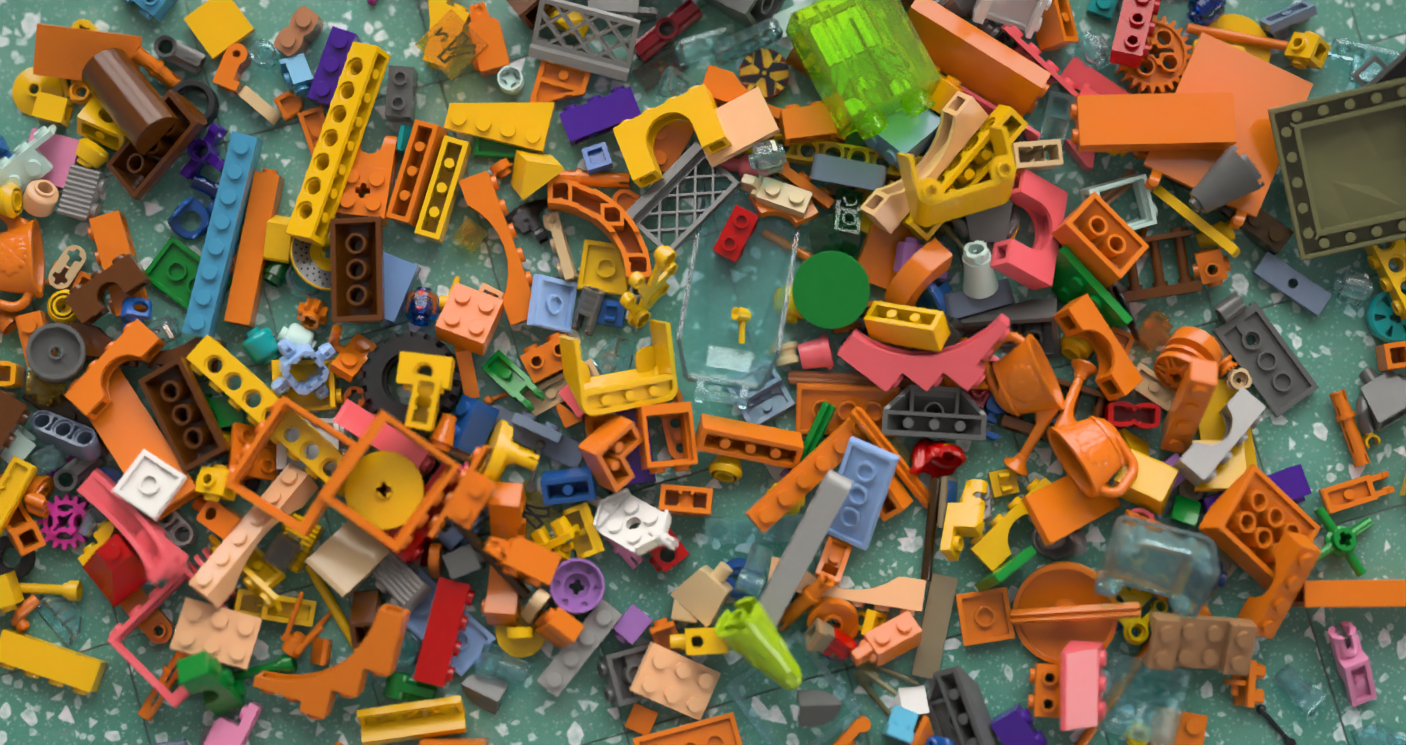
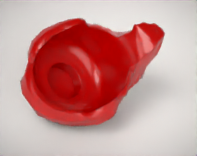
M923 438L913 446L911 452L913 466L909 469V473L919 476L924 471L932 477L949 476L954 474L957 467L965 463L966 456L961 447L945 440L932 441L928 438Z

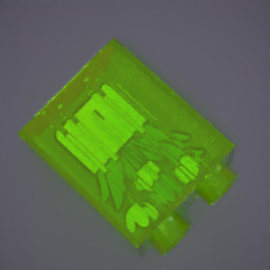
M819 0L791 13L785 32L842 138L858 131L862 140L869 139L889 127L890 124L886 117L904 110L907 118H912L927 111L935 104L932 95L942 78L899 0Z

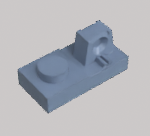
M1302 0L1259 19L1260 27L1268 31L1271 38L1285 40L1290 37L1289 25H1299L1308 22L1310 17L1317 15L1316 6L1306 0Z

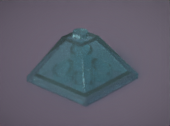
M1113 652L1107 675L1106 691L1103 693L1102 702H1106V716L1101 719L1096 729L1156 745H1175L1194 670L1182 667H1173V671L1147 669L1141 661L1142 658Z

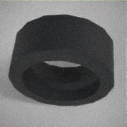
M196 79L183 80L176 84L172 91L182 96L189 90H198L205 94L208 99V108L203 114L207 120L205 127L210 125L217 117L219 110V101L214 90L203 81Z

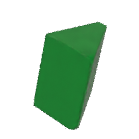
M1176 494L1168 519L1190 527H1196L1201 503Z

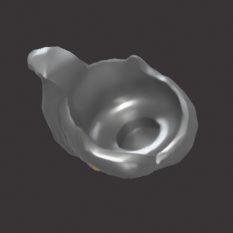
M1036 527L1030 533L1033 547L1042 555L1055 561L1065 558L1071 553L1080 555L1087 552L1086 536L1081 528L1045 546Z

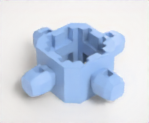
M284 338L277 345L283 356L279 359L278 368L283 377H278L272 382L271 388L278 396L283 395L292 386L297 394L308 395L312 392L321 400L327 397L330 393L324 382L328 380L329 369L324 361H329L335 356L336 350L329 342L324 343L315 352L310 344L300 343L295 346L290 339ZM303 355L305 358L310 356L318 366L316 369L317 373H312L305 382L302 380L298 382L288 371L291 369L290 365L300 361Z

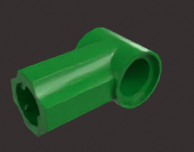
M394 670L387 676L383 696L398 700L408 699L415 702L435 699L437 685L413 680L411 674Z

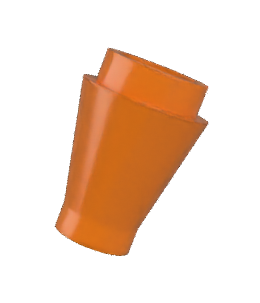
M442 413L438 424L428 439L433 447L445 454H448L450 448H453L457 417L447 413Z

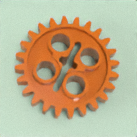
M1152 15L1151 22H1156L1152 38L1147 37L1145 43L1150 44V55H1148L1147 60L1142 59L1140 64L1146 68L1147 73H1143L1139 68L1111 63L1119 65L1115 74L1123 73L1124 76L1121 82L1129 80V89L1135 85L1138 86V94L1144 91V89L1147 90V94H1153L1154 91L1160 94L1164 93V89L1171 92L1174 87L1177 88L1188 64L1187 62L1191 57V54H1187V52L1192 49V45H1185L1184 43L1189 36L1181 37L1180 33L1183 28L1175 30V21L1173 20L1170 24H1167L1166 16H1163L1158 21L1157 16ZM1157 36L1164 39L1165 45L1158 42ZM1165 50H1172L1173 53H1172V52H1166V53H1165L1164 51H1165ZM1163 60L1170 64L1171 69H1167L1163 65Z

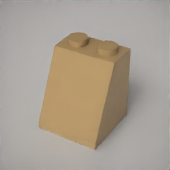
M349 519L305 562L342 597H352L354 592L372 576V571L392 551L381 543L382 541Z

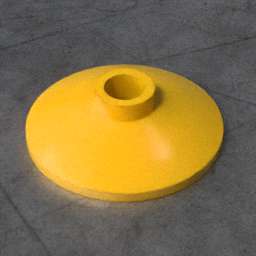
M33 67L20 73L14 81L12 88V97L15 105L29 116H32L38 92L36 94L31 93L32 87L38 86V92L63 97L60 79L33 75Z

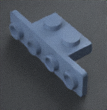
M496 404L493 405L494 408L499 410V413L491 431L494 430L497 423L502 419L513 427L511 439H514L515 442L537 451L536 442L544 440L546 446L542 449V454L572 468L579 466L583 456L577 446L581 443L560 433L559 426L546 421L544 426L536 422V416L526 411H523L520 415Z

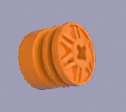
M1189 326L1180 327L1172 333L1165 348L1154 362L1153 370L1161 384L1176 393L1191 357L1219 363L1222 351L1214 337L1204 330Z

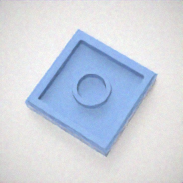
M534 274L527 325L571 334L577 283L542 274Z

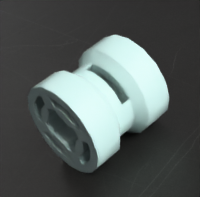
M508 65L499 71L497 80L505 94L514 96L523 90L525 81L517 67Z

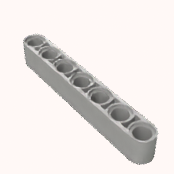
M830 469L824 476L758 599L765 612L775 624V627L853 484V481Z

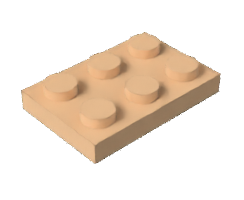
M186 597L170 649L190 655L206 650L214 658L216 657L220 663L247 670L263 619L223 607L218 609L212 604Z
M650 642L629 690L700 721L721 673Z

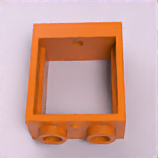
M691 401L644 405L635 408L637 430L643 439L639 444L641 470H650V474L665 473V468L674 467L675 472L689 471L690 466L698 464ZM679 415L684 459L651 462L646 418Z

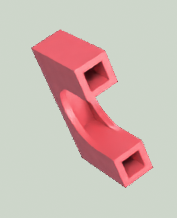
M1026 168L1017 170L1009 200L1022 207L1030 215L1035 229L1034 244L1032 248H1029L1013 238L994 243L990 267L1033 291L1052 286L1059 242L1051 234L1064 220L1068 193Z

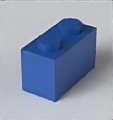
M462 394L453 415L457 417L453 447L473 454L477 447L481 448L485 445L499 410Z
M588 466L544 471L540 480L544 505L594 500L598 492L597 481Z

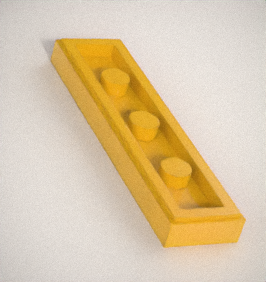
M1158 185L1152 191L1160 200L1236 259L1241 253L1237 245L1161 185Z

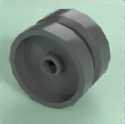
M61 323L45 324L36 329L28 339L26 346L28 365L33 374L44 382L51 384L67 383L76 378L83 370L86 361L84 341L80 334L68 325ZM54 349L57 352L61 350V354L58 357H53L51 351Z

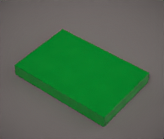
M171 236L145 272L152 280L150 284L188 310L201 257ZM230 278L228 280L226 292L232 284V279Z

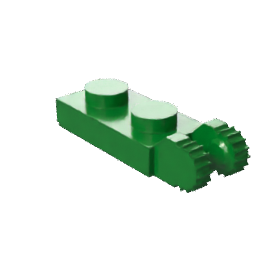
M500 350L480 367L515 401L518 400L529 412H532L535 408L528 399L523 397L528 390L541 401L546 398L543 392L533 384L532 379Z

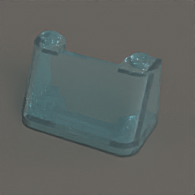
M1119 516L1112 527L1095 580V593L1113 597L1119 594L1121 585L1167 596L1169 597L1171 607L1177 614L1196 618L1220 576L1216 544L1212 539L1201 534L1130 516Z

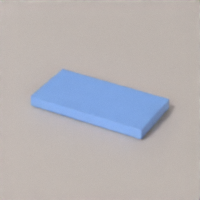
M853 436L849 439L838 474L853 481V484L826 534L864 551L868 549L900 456Z
M420 569L417 574L433 590L410 612L407 628L423 641L438 583ZM467 610L465 612V616H469L465 632L460 631L458 641L462 642L459 656H454L452 667H455V672L461 677L497 639Z

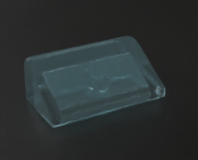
M723 27L678 40L674 52L679 65L683 66L725 54L727 49L726 28Z

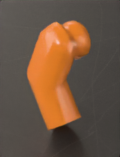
M32 594L18 605L14 611L11 624L20 633L25 632L30 627V623L26 620L27 615L41 604L35 595Z

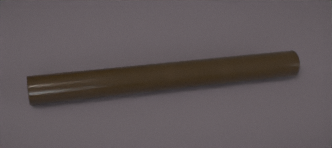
M930 477L921 580L931 581L941 482V478Z
M453 522L452 525L523 599H526L531 594V591L517 577H512L502 572L503 567L496 565L497 560L483 551L486 544L471 529H466L457 522Z

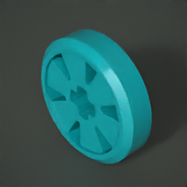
M1401 289L1402 293L1406 295V290ZM1382 291L1374 296L1367 306L1365 315L1367 327L1370 333L1382 343L1406 341V319H1397V324L1395 320H1390L1389 316L1393 314L1391 307L1392 299L1389 292L1385 293Z

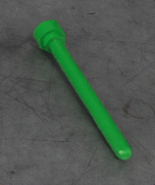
M286 653L277 658L275 662L251 667L247 670L235 671L232 674L238 680L254 678L263 670L292 674L296 673L298 668L296 658ZM181 685L176 686L175 689H174V692H175Z

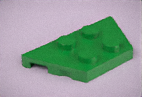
M1066 245L1057 252L1051 290L1060 301L1066 305L1071 300L1088 294L1109 327L1126 326L1133 319Z

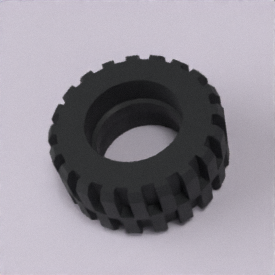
M407 330L400 334L388 335L389 338L384 341L381 339L376 343L377 347L373 351L370 350L367 354L368 360L366 364L362 365L363 378L360 379V386L363 387L364 391L362 395L369 404V409L375 415L382 409L404 426L409 405L397 401L388 388V376L393 366L399 361L400 351L452 357L455 359L451 391L444 390V395L440 394L439 397L440 405L435 424L437 425L442 413L450 414L452 412V407L458 403L459 391L462 390L456 357L439 339L421 331L412 332ZM406 426V427H407L408 429H410L411 431H413L414 429H419V428H414V427Z

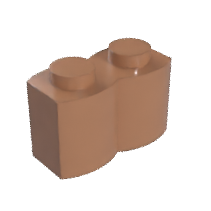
M305 5L300 7L292 15L289 26L285 27L277 35L274 47L286 58L301 53L305 55L309 43L314 41L322 32L323 21L319 15Z

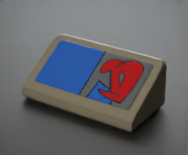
M948 476L940 477L936 528L939 529L944 528L947 504L957 503L959 481L957 478Z

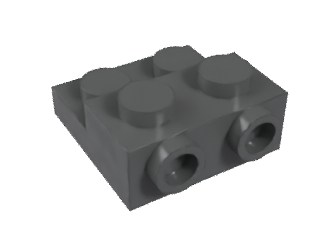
M650 643L599 657L600 663H597L598 674L601 678H605L607 688L604 689V696L607 703L612 704V707H620L647 699V697L629 689Z

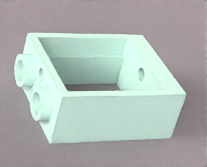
M1136 173L1080 189L1082 201H1084L1094 191L1100 196L1102 191L1132 183L1140 219L1126 223L1133 230L1157 224L1158 210L1155 203L1152 202L1150 194L1152 190L1144 186L1148 178L1146 174Z

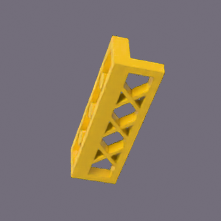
M460 695L357 710L363 745H380L467 732L466 712Z

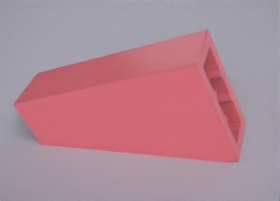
M347 399L333 421L360 438L375 415ZM385 423L371 443L372 446L380 451H393L404 455L416 465L423 477L435 466L436 458L387 423Z

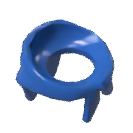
M189 197L175 208L173 214L168 219V224L179 236L195 240L207 233L210 215L200 201ZM192 210L200 215L201 225L198 229L187 231L181 226L180 219L184 212Z

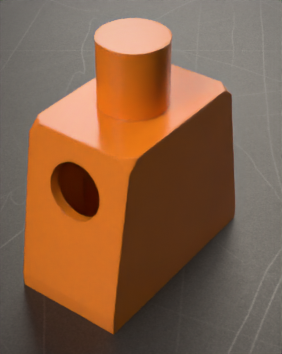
M202 495L198 496L192 503V508L199 512L196 520L225 540L244 516L222 501L214 503L204 500Z

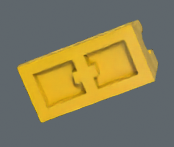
M588 502L562 511V515L567 518L571 526L578 524L581 529L571 539L578 558L585 559L606 551L600 533L596 531L593 525L594 517Z

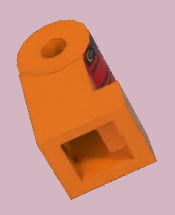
M234 43L228 46L212 81L217 88L235 95L244 88L239 80L243 70L251 63V55L244 45Z

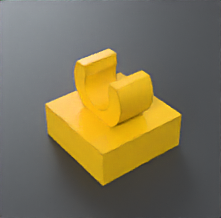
M1009 468L988 473L993 498L1020 492L1016 474Z
M867 609V612L858 611V615L865 617L864 624L862 626L859 625V631L864 635L884 624L887 614Z

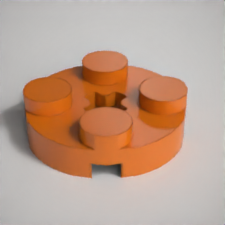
M822 597L816 605L811 607L807 615L808 628L816 618H819L826 623L830 619H837L839 624H833L832 626L848 634L853 639L859 630L857 609L848 601L840 598Z

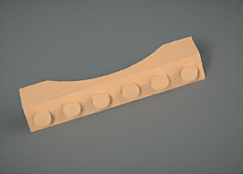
M957 91L941 110L940 122L935 138L927 153L916 165L919 179L927 177L937 179L989 117L972 96ZM902 178L890 185L875 189L860 207L862 212L878 228L890 234L900 225L901 221L910 211Z
M290 462L261 497L289 515L303 508L319 487L309 474ZM254 504L188 584L202 598L219 609L236 588L241 571L252 551L279 520Z
M771 557L768 580L780 558ZM807 570L795 591L797 592V597L802 594V589L806 585H811L817 579ZM897 577L886 584L862 590H850L833 586L822 596L849 600V603L853 606L861 608L864 607V603L874 604V610L889 612L890 607L900 608V614L909 611L911 615L915 616V611L922 612L926 580Z

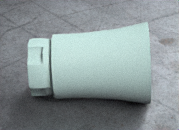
M979 240L969 242L963 248V292L971 298L984 299L992 296L999 286L994 269L990 267L991 253L985 242Z

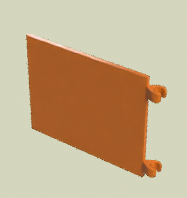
M1202 32L1175 93L1233 92L1236 143L1234 145L1239 148L1235 152L1239 156L1244 153L1248 156L1262 176L1258 182H1264V186L1259 190L1226 204L1236 209L1229 222V227L1237 230L1243 225L1246 214L1253 218L1257 217L1279 165L1267 109L1307 100L1313 83ZM1226 149L1149 151L1142 165L1151 170L1144 186L1147 189L1154 190L1163 175L1193 189Z

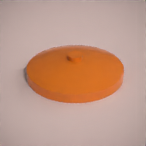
M1061 561L1046 564L1033 571L1019 587L1014 599L1013 609L1117 603L1110 585L1096 571L1079 563ZM1118 619L1017 624L1014 626L1018 637L1031 653L1046 662L1061 665V652L1071 640L1103 642V650H1105L1113 639Z

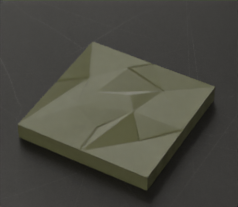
M1406 77L1267 109L1300 261L1406 238Z

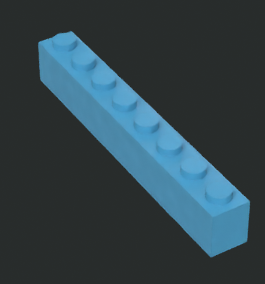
M232 131L182 330L184 333L200 337L209 335L214 338L249 201L254 171L257 169L263 141L258 137Z

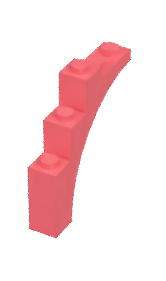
M1001 313L988 327L973 337L952 346L943 347L940 352L909 350L889 346L868 337L855 328L839 347L837 355L885 392L891 386L896 388L904 375L925 391H928L931 386L936 388L945 376L942 373H945L969 391L973 385L977 387L985 378V364L980 360L986 361L994 350L992 348L997 340L1003 341L1010 332L1008 328L1010 319Z
M97 467L77 491L102 512L132 544L146 566L148 579L156 584L160 578L165 581L166 579L170 580L174 575L179 577L188 567L185 562L189 556L165 537L167 531L114 494L112 490L117 483Z

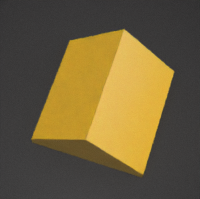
M516 150L510 185L525 200L565 169L551 154Z
M1131 449L1137 459L1139 471L1129 489L1119 497L1161 516L1179 469ZM1126 461L1125 466L1119 469L1114 479V487L1121 482L1128 471Z

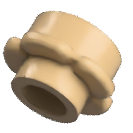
M1244 368L1232 369L1227 374L1228 380H1226V384L1230 390L1237 392L1241 387L1247 389L1252 384V378ZM1237 378H1240V379H1241V382H1240V383H1238V382L1236 381Z

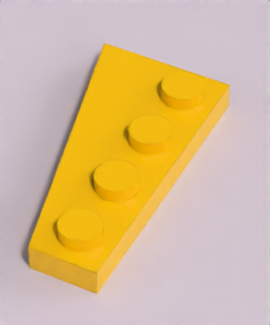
M555 102L450 103L444 129L543 153Z

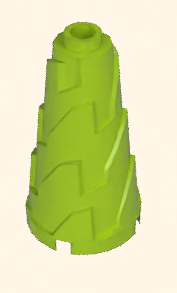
M746 597L734 603L733 605L736 607V610L731 613L727 609L717 621L715 626L717 636L738 655L741 654L755 669H760L768 678L777 682L784 690L798 688L802 683L803 674L797 662L788 651L787 644L777 632L775 624L765 612L760 602L754 597Z

